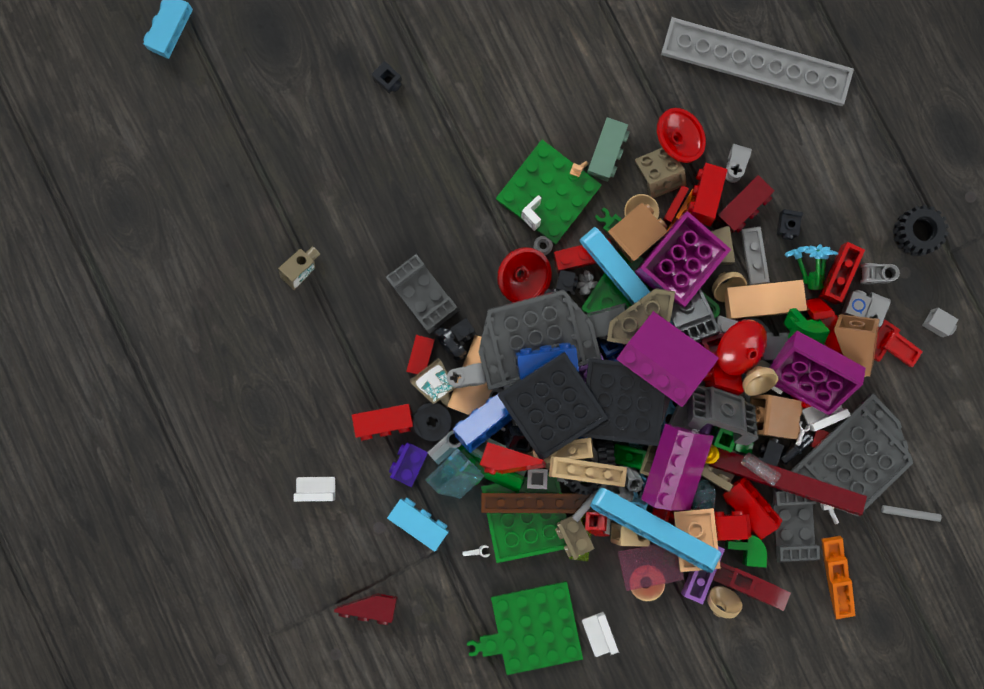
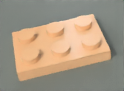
M714 508L673 512L675 527L718 550ZM678 557L680 572L702 570ZM720 560L718 561L715 569H721Z

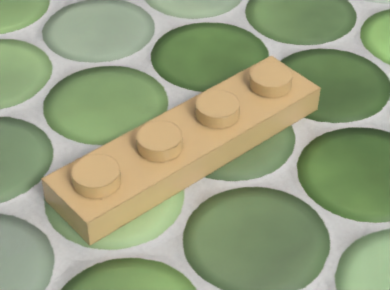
M551 456L549 477L625 487L627 467Z

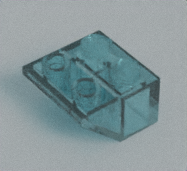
M457 448L425 480L438 494L462 498L484 475Z

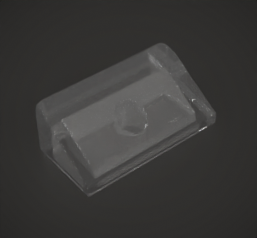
M749 452L741 462L743 466L772 486L781 477L778 471Z

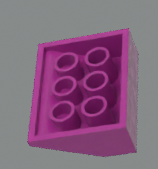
M687 211L678 218L635 270V274L653 289L675 291L674 302L685 307L731 249Z
M654 311L617 357L619 362L681 407L686 404L719 359Z
M796 331L787 340L769 367L778 376V382L775 387L829 416L863 385L866 369L864 366L799 331Z
M665 424L641 500L655 508L690 510L714 436Z

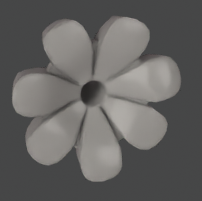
M585 270L584 275L579 274L581 282L577 283V288H581L580 295H588L590 289L595 288L598 283L593 280V275L590 271Z

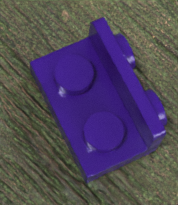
M407 442L406 445H401L397 453L400 457L397 463H392L389 473H391V479L412 487L428 452Z

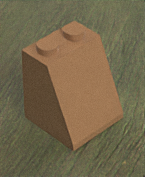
M641 203L606 234L631 263L668 232L665 229L667 228L665 222L661 218L657 220L653 215L654 210L648 204L644 205Z
M839 314L834 332L843 356L866 368L864 377H870L875 359L880 319Z
M773 395L750 396V404L756 406L757 435L798 440L802 401Z

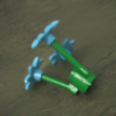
M819 244L817 248L810 245L792 249L786 252L785 256L794 255L795 259L798 260L803 275V283L808 284V289L819 290L824 288L826 260L829 258V255H838V252L830 250V247H822ZM801 252L808 253L810 257L816 259V271L810 272L809 276H807Z

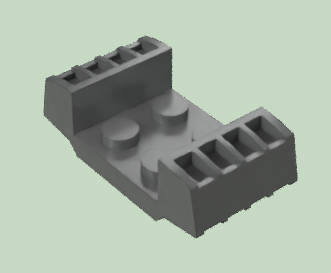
M417 254L386 276L387 280L429 334L459 312L458 307L445 293Z
M701 288L685 307L675 302L673 303L671 315L673 325L697 343L701 342V339L720 333L713 312Z
M698 386L687 401L688 426L692 429L699 431L708 423L732 431L734 443L749 445L758 440L756 406L746 402L745 398L714 387Z
M772 488V508L783 520L779 528L774 531L777 562L819 560L820 548L819 545L815 544L813 504H817L816 501Z

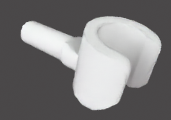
M802 421L799 423L800 433L796 441L798 446L801 445L804 434L810 430L809 424L806 425L805 429L801 427Z
M820 503L822 510H829L834 524H838L839 521L835 515L834 507Z
M482 545L479 549L463 551V556L481 555L482 557H488L490 554L483 555L482 549L489 547Z

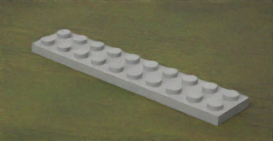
M674 17L671 18L661 52L663 56L839 106H843L854 71V68Z

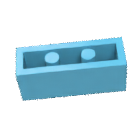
M183 0L161 1L160 11L158 15L154 16L152 27L144 36L143 44L148 50L165 58H170L193 10L190 4Z
M406 497L405 500L401 498L387 519L435 552L448 534L449 530L446 529L448 526L439 519L437 522L430 518L432 514L422 508L420 511L414 507L416 503Z

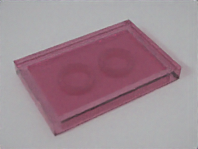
M657 544L618 551L626 591L684 580L683 572H680L678 556Z

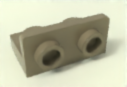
M573 515L557 522L558 528L555 531L560 540L564 538L566 542L564 549L568 557L572 556L576 560L579 556L595 548L581 520L576 522L572 518Z

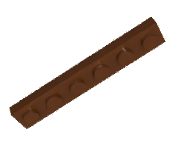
M481 493V513H576L591 494ZM590 507L587 512H597V511L593 510V509Z

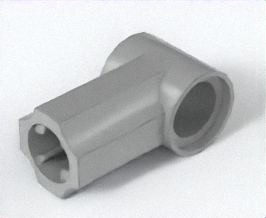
M454 431L449 432L428 451V454L438 465L462 445L460 442L458 444L450 442V436L454 434Z
M619 465L627 467L625 482L627 489L635 493L640 491L644 482L637 469Z

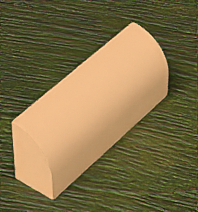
M803 280L727 288L725 292L726 318L732 320L788 314L789 310L797 308L799 312L807 310Z
M474 336L463 367L481 363L478 352L481 336ZM487 382L478 386L454 388L447 407L470 415L473 410L482 407L486 403L492 389L488 390Z

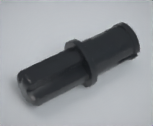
M805 433L800 446L796 445V441L794 443L791 442L790 446L781 453L780 460L787 465L798 454H802L801 451L814 441L813 437L809 433Z

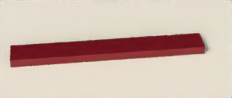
M718 448L719 459L715 463L708 465L859 516L863 515L867 496Z

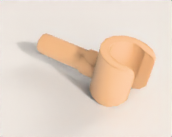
M585 161L581 165L573 163L570 174L580 177L582 170L588 165V162Z

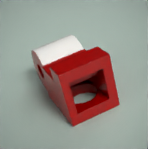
M586 512L585 530L595 536H610L611 520L598 512Z

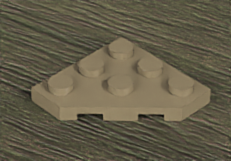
M655 288L613 318L609 324L607 341L628 344L653 311L670 323L675 291Z

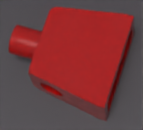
M718 362L714 364L703 379L705 387H714L737 396L744 392L742 376H733L725 373L719 367Z

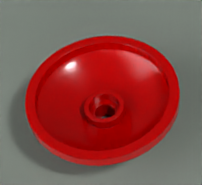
M671 108L660 116L657 123V136L664 151L673 159L683 163L693 162L698 159L705 150L706 138L697 118L681 108Z
M529 247L518 248L509 253L499 267L497 278L499 289L504 297L511 302L543 295L551 282V266L542 252ZM521 270V275L517 276V273Z
M742 320L731 326L721 338L717 348L719 367L725 373L733 376L742 375L752 370L761 361L766 351L767 333L765 328L754 320Z

